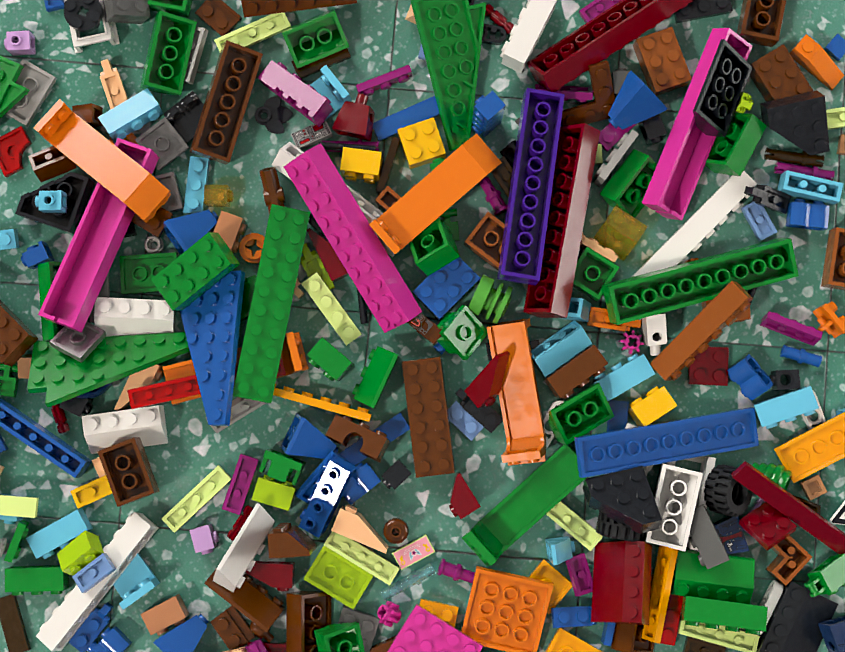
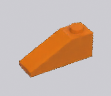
M807 34L790 51V55L798 64L831 91L845 76L825 50Z

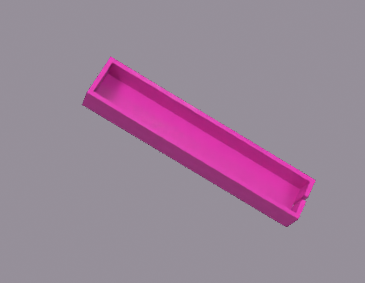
M712 28L642 201V204L652 210H656L655 212L667 219L683 220L716 136L705 135L697 128L693 109L721 39H725L746 61L753 47L730 28Z
M117 138L115 146L152 174L159 160L157 154L152 149ZM97 183L38 313V315L51 322L82 333L135 214L100 183Z
M320 143L305 151L286 164L284 169L384 333L409 322L422 312L421 308L374 230L369 225L368 220L322 144Z

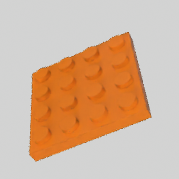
M476 566L461 632L484 647L506 652H537L553 583Z

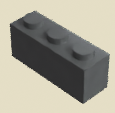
M704 504L696 507L689 540L692 547H697L700 553L697 556L702 567L706 565L708 570L730 560Z

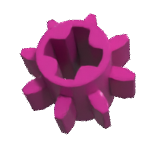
M634 330L631 331L630 336L626 332L623 333L624 340H619L624 346L621 350L627 349L629 355L632 354L633 349L637 353L640 352L639 345H644L639 339L642 335L636 336ZM629 339L635 340V342L633 343L634 346L628 345V343L630 342Z
M387 601L386 605H381L377 612L380 619L379 623L392 627L393 623H398L401 619L400 606L390 601Z

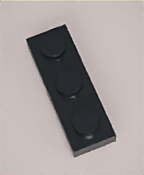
M693 0L686 7L676 11L674 17L677 24L728 14L733 9L731 0Z

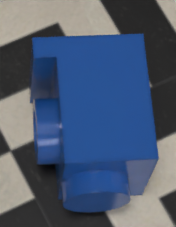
M39 241V246L33 245L27 248L26 252L22 253L21 261L25 267L27 266L34 270L38 268L39 264L54 261L46 242Z

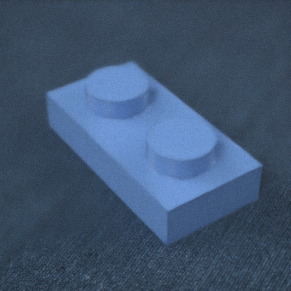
M752 202L741 208L759 242L777 233L763 206Z
M457 401L448 409L449 421L470 441L484 428Z
M102 553L72 576L80 591L86 593L114 572L116 568L107 553Z

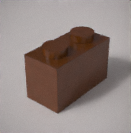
M54 146L28 156L32 169L41 183L77 168L74 162Z

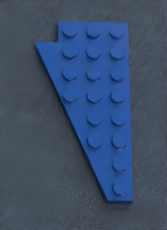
M241 270L231 271L184 310H180L208 425L230 426L245 272Z

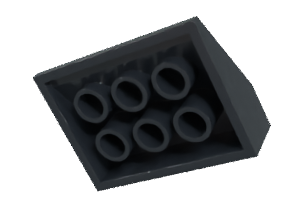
M721 39L693 109L697 128L708 136L726 137L753 68L725 39Z
M790 581L786 586L784 585L781 597L766 625V632L763 631L761 635H758L760 638L756 652H817L823 639L818 623L832 619L838 604L821 595L811 597L810 590Z

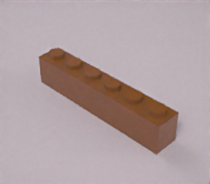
M731 281L650 365L665 381L676 380L682 374L681 370L685 366L689 367L696 360L694 357L698 353L701 354L708 349V343L712 339L716 340L722 335V329L726 325L730 326L736 321V315L740 311L744 312L750 307V301L753 298L737 282Z

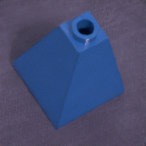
M630 71L608 113L611 117L608 121L616 129L620 127L623 130L660 114L668 108L640 78Z
M206 210L164 221V233L181 255L208 232H213L219 217L214 211Z
M296 413L280 446L288 455L325 459L332 450L336 453L338 452V447H336L335 443L298 413Z
M202 614L199 616L195 615L159 637L153 643L162 652H194L209 621Z

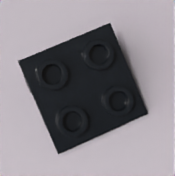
M192 91L163 114L186 143L195 136L204 104Z

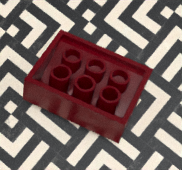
M645 541L602 542L595 546L591 622L649 625L651 544Z

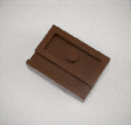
M206 0L195 12L196 16L220 36L230 33L239 20L241 21L242 19L239 14L222 0Z
M160 207L156 211L155 216L149 219L147 223L136 214H134L131 222L160 238L164 232V221L171 219L173 214Z
M233 606L210 621L229 650L241 648L256 637L241 613Z

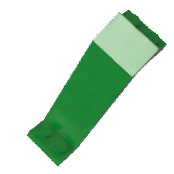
M563 444L462 537L465 543L487 567L492 566L504 551L587 478L579 477L576 450L570 444Z

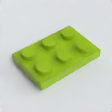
M323 546L305 575L304 580L349 608L354 609L373 575L326 546Z

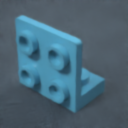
M327 65L320 69L322 76L310 85L319 94L324 95L331 101L330 105L333 111L326 118L327 120L342 108L345 101L350 102L352 100L346 89Z
M138 553L113 586L123 599L119 605L124 610L159 585L160 582L140 553Z

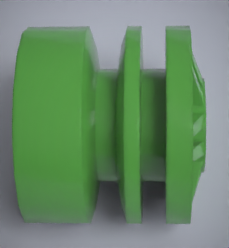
M483 274L468 308L477 316L480 315L483 309L487 310L486 320L489 319L491 313L495 314L492 323L497 324L508 308L513 287L508 286L506 292L503 293L501 290L504 283H501L497 289H494L495 279Z

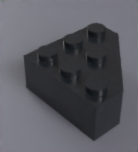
M816 90L760 103L762 122L770 129L809 155L830 151L825 95Z
M69 172L55 181L53 180L40 186L39 189L22 195L15 214L75 234L95 182L88 177ZM62 190L67 193L66 213H43L35 205V197L39 196V191ZM51 197L47 198V204L51 202Z
M643 466L585 479L583 492L590 508L598 509L607 514V517L620 524L624 523L639 534L659 529L662 518Z

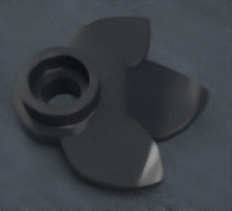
M280 97L268 98L264 106L259 107L255 112L256 121L260 125H265L267 130L274 134L284 133L283 123L289 121L293 115L292 111L288 108L280 106ZM266 113L268 114V117L266 119H262L261 115Z

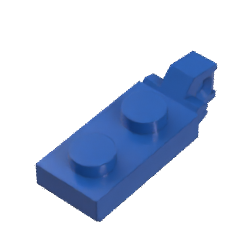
M107 602L101 609L96 608L92 611L68 643L80 652H87L89 646L94 643L108 625L110 617L107 615L114 606Z
M592 607L551 608L553 628L596 625L597 622H591Z

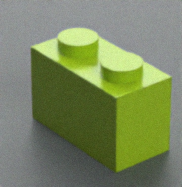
M264 474V477H258L251 500L289 511L291 510L297 487L293 486L290 481L278 482Z
M85 530L60 550L57 556L62 572L74 576L104 552L99 536Z

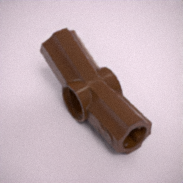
M267 167L260 170L264 188V200L269 213L272 204L285 207V196L282 186L280 187L276 167Z

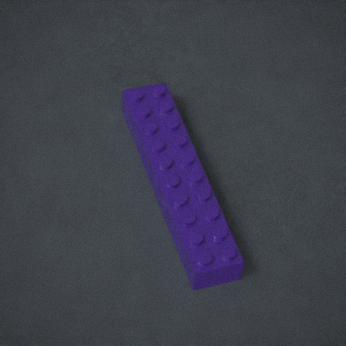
M526 88L523 95L497 277L499 280L535 286L540 281L565 94Z

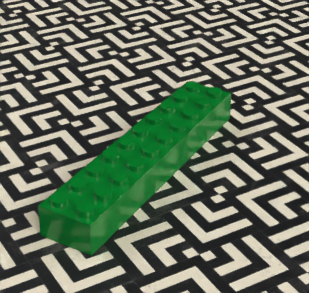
M274 204L271 205L234 382L233 397L269 404L272 402L310 212Z
M777 238L604 284L602 288L610 323L620 325L712 300L731 281L737 282L744 290H749L799 275L792 239Z

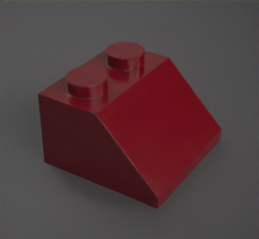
M458 471L454 478L449 508L455 517L459 516L462 519L481 506Z

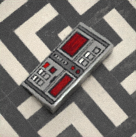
M326 121L320 127L313 124L291 134L296 147L300 150L333 137Z

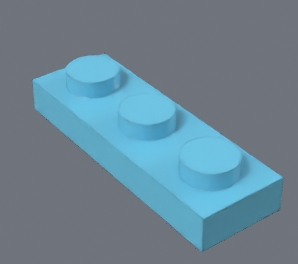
M190 156L183 209L185 214L204 211L210 159Z

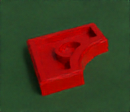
M22 126L0 137V168L5 177H9L24 169L22 155L25 149L32 143Z

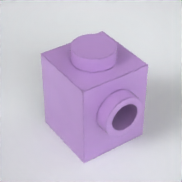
M30 31L6 32L4 46L13 56L36 54L35 36Z
M212 523L189 530L196 553L208 554L213 552V548L218 546V533L213 530Z

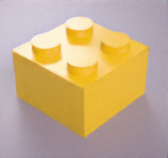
M434 117L397 129L410 169L431 163L434 159L440 157L446 158V152Z
M343 147L340 165L342 177H345L347 181L362 179L365 183L375 184V181L378 182L381 175L382 152Z
M656 386L647 392L645 399L639 397L630 404L631 408L628 410V413L637 426H647L673 410L677 404L664 386L660 389Z

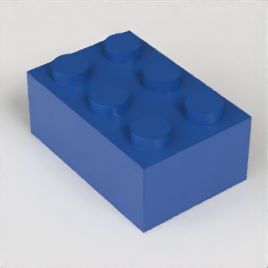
M458 257L429 275L412 293L440 321L480 281V277Z

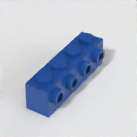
M493 90L486 97L482 95L475 101L476 105L473 111L472 129L484 138L501 124L506 107Z
M338 456L326 461L323 466L324 474L316 481V491L308 498V508H305L300 515L301 522L299 527L318 538L326 532L356 469L354 465Z

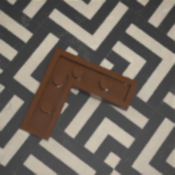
M607 60L588 65L594 101L563 110L561 127L582 123L591 124L611 118L608 113L615 101L609 62Z

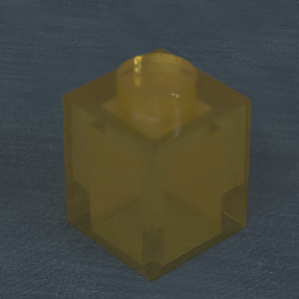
M204 185V204L207 207H230V202H233V190H230L228 185Z

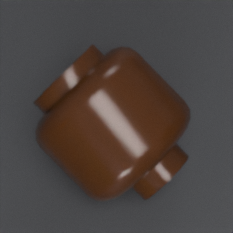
M401 518L389 519L383 529L385 539L393 544L402 543L409 533L407 523Z

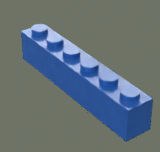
M0 397V427L74 478L82 477L92 460Z

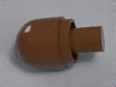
M251 622L250 630L258 638H264L269 643L274 639L269 630L266 633L254 622Z

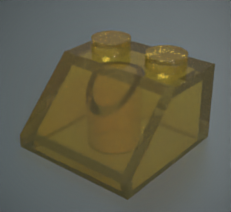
M615 206L593 239L599 242L598 245L603 248L612 249L615 255L624 261L648 226Z

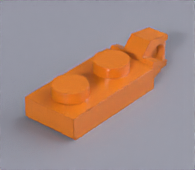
M591 307L587 326L625 332L630 331V327L641 328L642 320H634L616 325L610 323L607 309Z

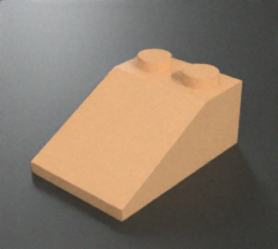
M349 504L346 507L342 506L331 531L386 553L388 550L387 543L363 515L357 512L358 508Z

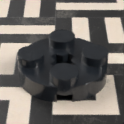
M99 0L65 1L64 17L73 29L85 33L99 27L100 21L104 16V9ZM83 8L85 10H89L88 12H86L85 17L79 15V12H81Z

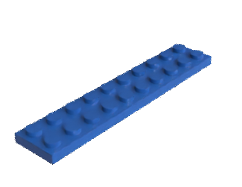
M753 407L574 437L579 477L581 478L639 466L645 467L759 446L755 408Z

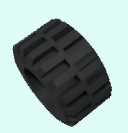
M723 464L717 465L708 474V478L705 481L704 501H706V506L709 507L710 511L738 517L748 509L753 493L732 478L731 475L738 467Z
M599 511L596 532L599 535L631 542L645 541L646 532L639 534L633 531L631 527L624 523L620 524L607 517V514Z

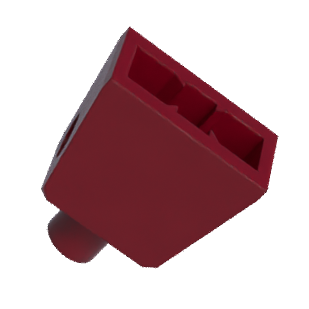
M359 93L355 103L344 102L332 126V129L338 135L371 141L375 113L367 105L369 98L367 95Z

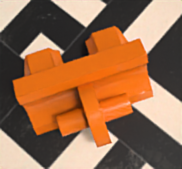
M833 301L816 308L813 314L818 318L817 321L821 325L817 330L821 332L825 330L829 335L831 334L836 338L841 334H845V316L842 315L838 318L834 313L838 308Z

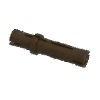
M768 147L765 149V152L773 155L764 154V160L797 163L800 166L811 165L821 168L824 163L817 162L816 160L824 161L825 158L824 155H809L805 151L799 153Z

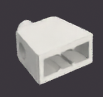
M665 313L640 319L642 320V340L644 344L650 346L651 356L659 355L662 352L661 345L667 344Z

